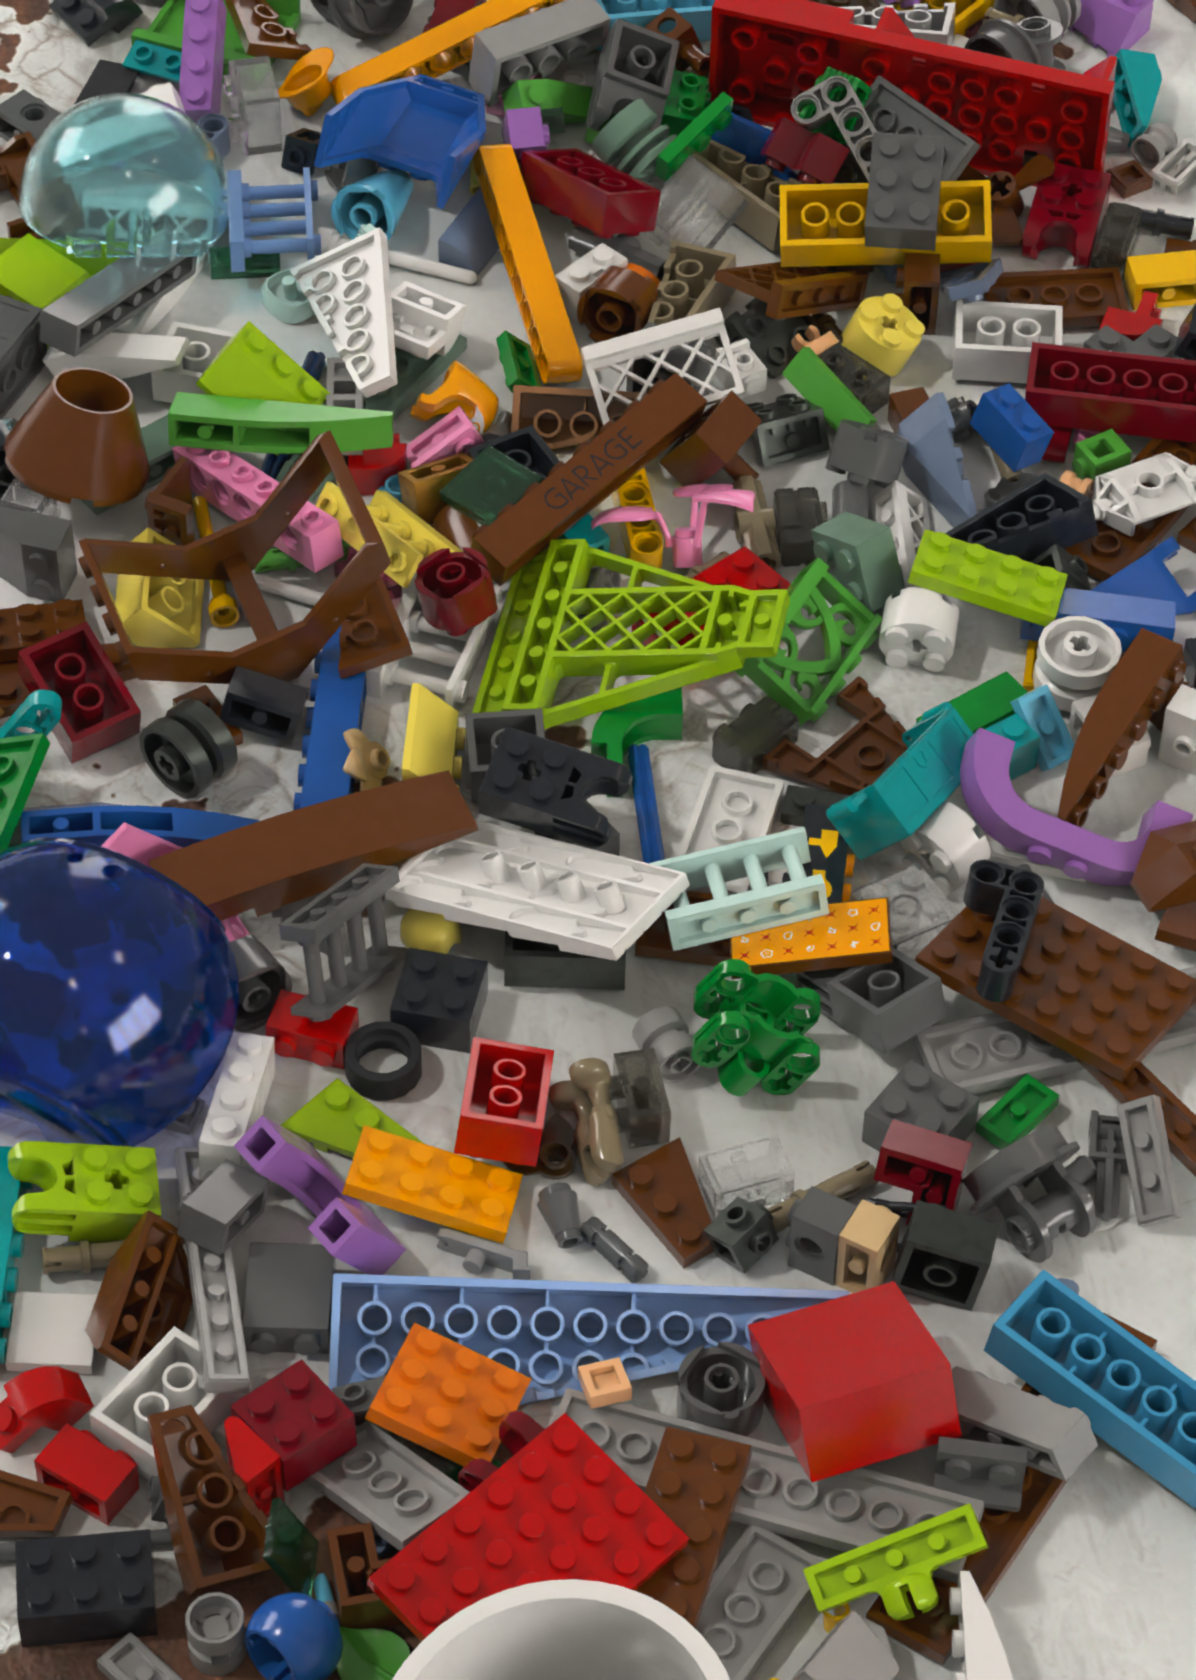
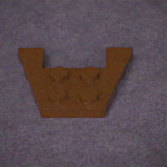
M858 676L837 694L836 705L861 720L818 758H815L785 738L763 757V768L767 771L835 793L852 795L872 785L908 749L902 740V734L906 729L899 721H893L885 711L886 705L879 697H873L868 691L866 681Z

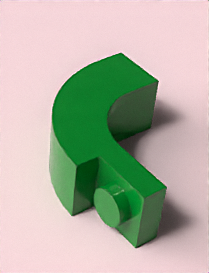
M682 687L603 711L593 728L591 754L623 764V759L628 753L629 747L633 744L638 745L651 740H682Z

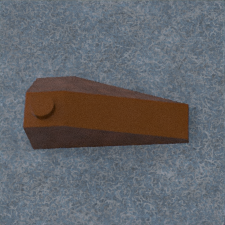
M187 1405L148 1415L147 1420L174 1555L186 1598L229 1587L280 1568L282 1562L270 1521L262 1509L258 1510L246 1492V1486L238 1475L235 1476L220 1453L221 1448L193 1406Z

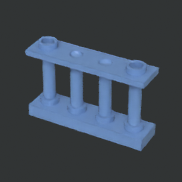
M303 167L304 184L249 186V183H242L241 170L227 171L231 273L245 272V258H252V254L307 252L308 260L315 258V255H321V234H313L312 201H318L317 180H310V167ZM304 198L305 201L250 204V200ZM305 216L306 219L250 222V218ZM306 234L307 237L251 240V236Z

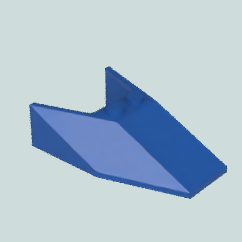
M423 74L358 88L325 114L314 166L322 168L359 158L370 159L378 162L377 164L384 169H400L409 172V175L414 179L422 181L430 179L434 181L436 207L443 209L485 137L484 95Z

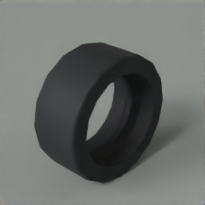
M373 1022L360 1027L351 1034L345 1045V1076L350 1086L361 1096L374 1100H392L410 1092L416 1087L422 1076L421 1044L416 1034L407 1027L394 1022ZM376 1049H392L401 1052L407 1057V1063L404 1066L389 1073H375L366 1070L359 1064V1060L368 1052Z

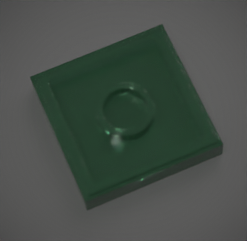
M488 445L439 493L441 500L479 524H487L489 526L496 520L499 512L507 504L512 503L515 505L522 499L524 492L534 482L540 484L543 482L541 476Z

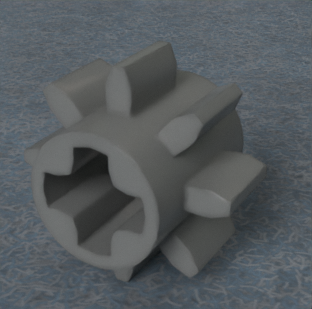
M963 396L948 400L947 403L956 427L954 431H951L953 438L955 437L956 442L958 443L962 440L965 442L977 436L979 433L970 424L977 407L976 403L972 400L965 402Z

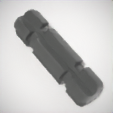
M593 1216L584 1222L581 1226L582 1237L590 1245L596 1244L595 1249L617 1270L623 1269L622 1274L630 1282L637 1283L647 1275L648 1263L638 1254L632 1255L634 1250L612 1230L606 1231L607 1225L599 1218Z

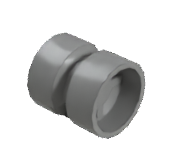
M658 1007L649 1011L637 1021L632 1030V1037L642 1053L648 1058V1063L661 1082L668 1084L677 1083L688 1078L699 1069L700 1065L696 1064L692 1059L693 1035L689 1034V1027L675 1007Z
M213 1592L197 1597L189 1605L185 1614L189 1658L195 1668L201 1673L210 1676H224L234 1672L243 1664L247 1655L244 1642V1611L235 1598L225 1593Z

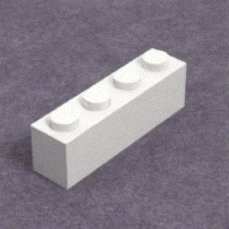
M234 1032L199 1139V1179H203L208 1171H215L226 1159L246 1168L247 1160L238 1152L234 1145L262 1116L275 1074V1037Z

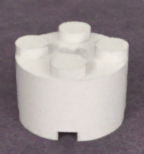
M922 587L902 589L900 596L893 599L892 595L889 596L885 602L879 636V647L886 656V663L894 668H903L907 664L923 666L931 672L942 671L954 652L959 621L957 605L953 601L950 605L942 600L943 594Z
M943 802L910 837L901 841L906 855L902 862L909 873L914 876L923 874L931 880L934 889L940 895L947 897L967 881L970 866L974 862L990 859V845L985 835L980 839L972 830L977 824L966 812L952 803Z

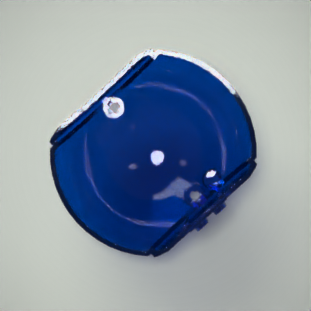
M42 837L1 850L0 1113L36 1124L47 1142L131 1147L148 1140L179 1117L201 1094L214 1076L231 1040L237 1017L239 1000L237 966L229 939L225 934L226 929L218 917L194 894L168 876L140 861L105 847L73 839Z

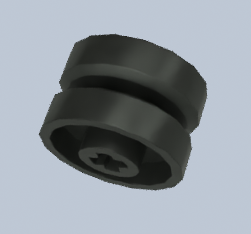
M191 698L178 702L167 711L165 717L158 718L145 727L139 736L141 751L154 775L172 792L187 799L198 796L210 786L213 779L221 778L234 768L238 761L237 747L223 721L209 707Z

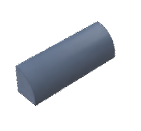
M480 188L438 240L440 263L472 270L477 276L499 249Z

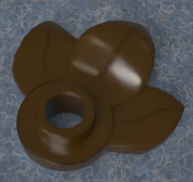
M554 1114L547 1121L543 1129L536 1167L515 1165L509 1162H503V1164L509 1170L524 1176L540 1174L552 1180L566 1178L573 1173L576 1167V1155L572 1150L575 1143V1131L565 1118L559 1114Z

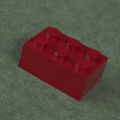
M87 621L18 651V674L29 693L31 694L37 690H50L62 698L61 719L52 732L71 764L140 733L141 711Z

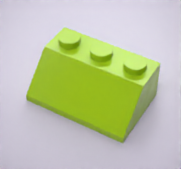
M250 321L227 341L195 383L207 395L322 405L326 400V395L330 394L328 390Z

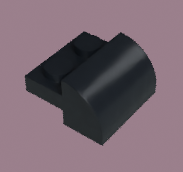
M54 0L48 5L52 12L88 47L111 28L119 34L143 14L142 9L133 0Z

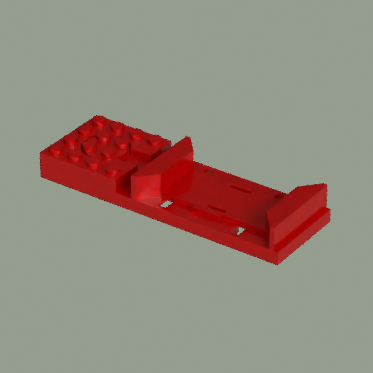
M715 0L712 6L709 70L710 104L724 91L734 99L733 104L750 108L754 119L753 122L756 124L774 128L777 120L781 117H786L795 122L791 113L793 100L799 94L814 87L817 78L823 75L829 66L832 69L861 79L869 87H871L879 75L974 140L981 147L968 164L983 175L989 176L997 171H1006L1015 176L1025 166L1023 165L1025 149L1035 151L1037 155H1046L1054 164L1097 170L1099 172L1104 171L1118 58L1116 56H1109L1084 72V74L915 38L891 7H885L874 29L855 25V11L808 0ZM809 104L804 105V106L801 108V110L799 111V115H800L802 109H803L805 106H808ZM1038 182L1035 183V184H1033V185H1031V186L1037 187Z

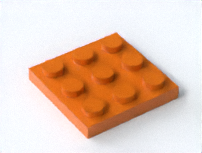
M414 1322L372 1401L365 1419L462 1466H465L469 1461L481 1458L491 1462L501 1443L499 1439L500 1423L508 1413L517 1410L532 1378Z

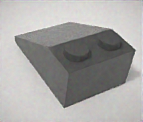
M0 506V577L26 596L52 602L65 599L77 575L72 520Z

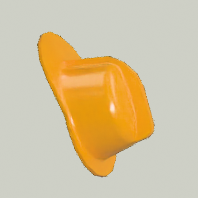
M322 47L300 58L291 68L284 83L276 92L277 97L281 99L286 98L293 108L301 110L307 117L313 116L332 91L327 71L333 62V50L328 47Z

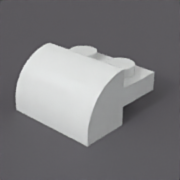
M405 281L391 292L395 347L426 360L435 353L445 356L454 345L460 333L466 305Z

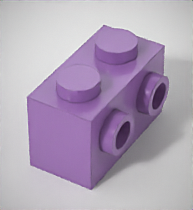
M540 107L506 110L502 128L503 144L510 143L512 145L519 167L523 151L547 150V145H550L548 124L542 125Z

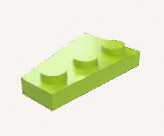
M338 1078L280 1125L308 1142L313 1143V1147L325 1153L333 1150L352 1157V1160L364 1125L423 1143Z

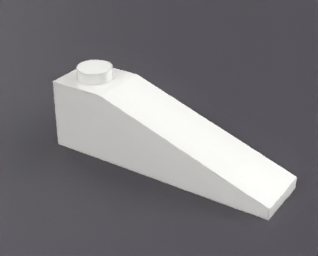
M110 332L75 357L50 346L42 361L54 377L65 369L86 367L102 370L120 379L179 366L190 341L187 337Z

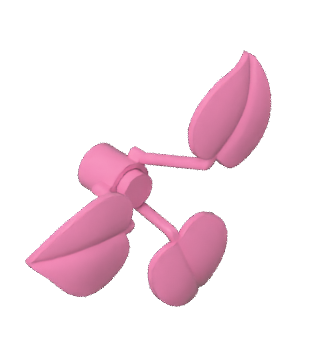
M691 484L675 488L673 496L692 497L690 527L676 528L675 535L672 537L662 514L653 511L651 507L620 506L602 511L591 522V530L598 525L609 522L655 520L665 538V547H672L673 567L691 568L694 565L701 566L703 565L701 538L707 504L731 505L753 512L755 493L750 490L733 489L732 484ZM701 502L698 515V504Z

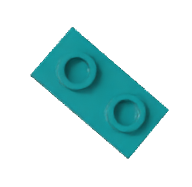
M135 40L122 67L139 71V74L164 78L179 85L182 52Z

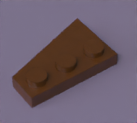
M381 576L341 624V632L339 633L340 659L338 665L341 679L413 655L409 640Z

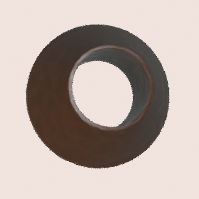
M75 367L65 369L56 374L11 429L4 443L5 463L11 473L35 492L60 502L71 504V499L74 498L93 501L92 507L118 505L130 501L141 494L149 480L150 465L132 391L120 378L102 370Z

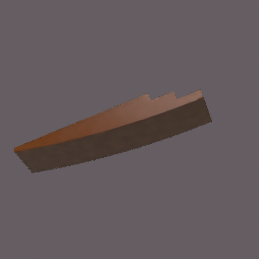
M448 770L371 788L293 810L194 843L148 862L176 927H180L211 914H214L217 922L250 909H254L257 917L280 909L282 905L326 891L363 863L389 866L478 831V826Z

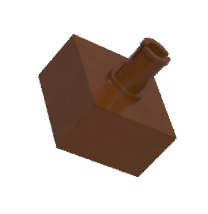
M731 390L703 412L701 420L674 443L659 463L682 486L702 484L721 468L734 481H737L740 476L752 475L754 479H757L760 474L737 452L760 425L762 420Z

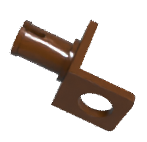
M671 7L667 8L646 25L648 30L680 41L675 63L677 71L683 72L690 66L699 76L709 73L710 56L703 51L693 26ZM673 20L676 22V26L672 31L668 33L659 31L660 25L665 21Z

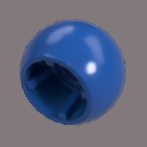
M288 1592L277 1595L262 1603L252 1615L245 1631L244 1642L247 1653L254 1666L266 1680H327L333 1674L341 1659L343 1641L337 1617L324 1602L315 1600L304 1593Z

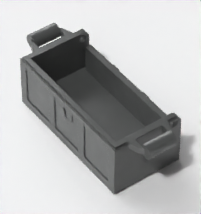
M0 295V419H3L45 367L42 360L47 353V344L39 341V316L42 308Z

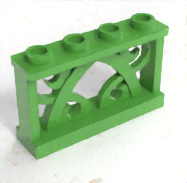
M819 557L801 570L787 588L790 604L781 640L788 646V656H784L787 649L783 650L779 647L776 657L745 658L743 668L735 670L741 678L746 675L794 719L793 723L797 727H800L809 719L812 722H816L829 707L825 703L828 697H834L845 685L846 681L842 677L845 673L849 674L861 662L863 657L859 654L860 651L867 649L877 639L879 633L876 629L882 621V617L878 613L874 615L827 572L829 566ZM825 599L832 605L830 608ZM801 608L807 610L808 617L814 614L816 618L812 620L805 619L801 614ZM841 613L855 626L854 635L849 636L843 630V626L850 622L846 620L835 622L833 615ZM790 623L800 629H813L819 625L824 641L825 660H797L798 644L788 624ZM772 669L782 672L781 677L777 675ZM791 675L795 676L794 684L798 692L802 690V684L809 686L811 692L809 699H804L791 687ZM824 675H825V677H824V678L822 679V681L820 682V680L818 679V676H824Z

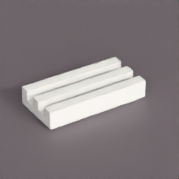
M1184 138L1149 172V175L1153 178V184L1159 181V187L1164 190L1168 186L1171 187V193L1177 195L1196 177V143ZM1192 150L1177 163V166L1168 175L1165 174L1186 152Z

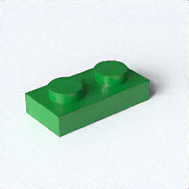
M505 330L496 338L500 353L499 360L503 365L507 387L513 393L514 385L541 386L531 346Z
M1026 1074L976 1122L975 1132L1002 1150L1028 1135L1058 1106L1060 1095L1029 1074Z

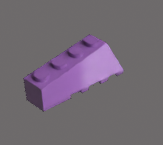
M1080 0V17L1074 25L1067 28L1072 32L1078 30L1087 37L1086 42L1095 49L1102 47L1107 51V57L1115 56L1119 49L1129 50L1150 30L1154 0Z

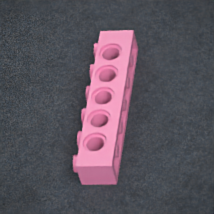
M181 446L172 448L175 463L181 456L189 458L191 491L197 496H203L208 503L237 522L255 515L279 484L278 481L231 451ZM309 501L305 503L273 544V546L314 573L319 572L344 556L339 521Z

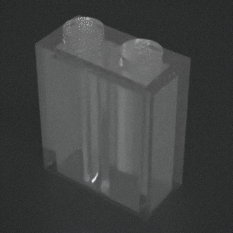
M689 155L661 189L655 230L644 232L643 234L658 247L662 242L669 247L667 249L669 254L672 240L713 249L749 205V202L737 188Z

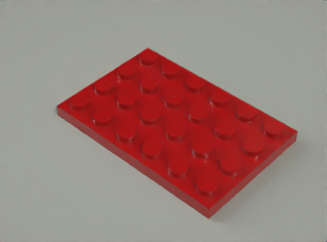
M564 1413L368 1577L367 1585L422 1642L442 1623L477 1601L503 1590L529 1583L578 1579L600 1581L623 1586L635 1591L686 1547L690 1538Z

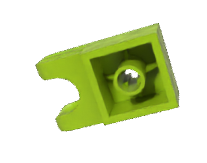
M24 1141L17 1143L8 1153V1169L13 1178L18 1181L35 1184L44 1190V1192L24 1194L14 1204L11 1212L12 1224L19 1232L68 1236V1241L79 1242V1240H88V1242L93 1243L120 1241L127 1238L146 1211L150 1210L159 1217L162 1216L155 1148Z

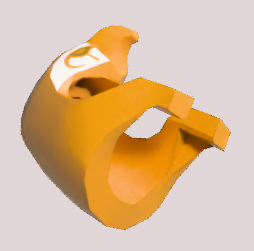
M455 360L447 370L444 381L437 390L429 395L421 393L418 396L416 405L411 407L409 417L425 422L436 416L448 415L460 406L466 412L480 435H482L493 424L499 408V399L491 388L475 373Z

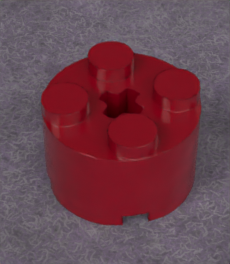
M461 547L463 552L451 553L450 548H445L431 553L419 563L416 570L417 576L414 579L425 620L431 626L447 631L450 636L455 637L464 635L469 628L482 623L489 616L495 614L498 609L496 593L487 560L479 551L469 547Z

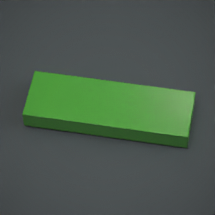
M802 347L782 372L805 399L823 408L825 421L836 432L842 419L854 420L872 426L877 422V419L810 347Z

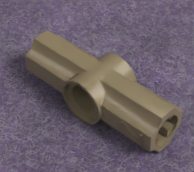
M752 475L740 476L737 481L731 483L733 489L754 491L755 500L753 512L733 506L738 544L743 543V547L746 546L772 569L776 570L781 567V557L776 541V521L773 508L767 507L761 481L754 479Z

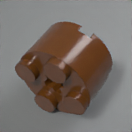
M614 265L609 266L598 276L578 302L577 317L580 325L585 324L590 331L588 336L595 343L642 330L648 323L653 303L658 300L655 293L657 290L655 282L633 270Z

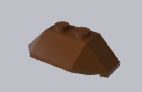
M1196 820L1150 831L1130 885L1149 913L1196 901Z
M150 1210L142 1215L110 1260L85 1329L98 1352L129 1371L174 1326L183 1331L193 1303L188 1260L183 1248L185 1239L177 1235V1227Z

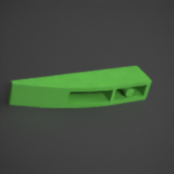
M177 392L168 412L170 446L250 453H304L316 436L329 430L340 452L393 446V412Z

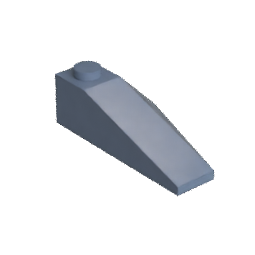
M938 392L899 423L898 435L909 440L908 449L902 464L905 475L948 523L955 528L978 513L969 479H963L961 447L954 448L951 431H954L956 427L944 393Z

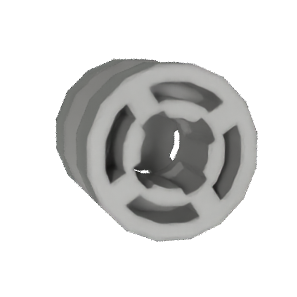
M1163 122L1152 123L1145 130L1144 134L1133 141L1131 152L1134 159L1141 166L1154 168L1177 146L1176 133L1169 125Z

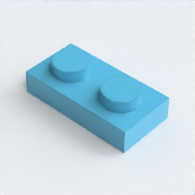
M1048 685L1039 686L1010 702L1014 712L1040 736L1037 762L1041 771L1050 770L1071 758L1075 744Z

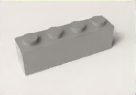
M958 1366L951 1370L962 1436L957 1439L1027 1447L1026 1466L1067 1481L1098 1446L1090 1427V1419L1078 1408L1062 1406L1052 1402L1043 1395L1035 1396L1020 1390L1013 1384H1003L990 1379L978 1371L971 1372Z

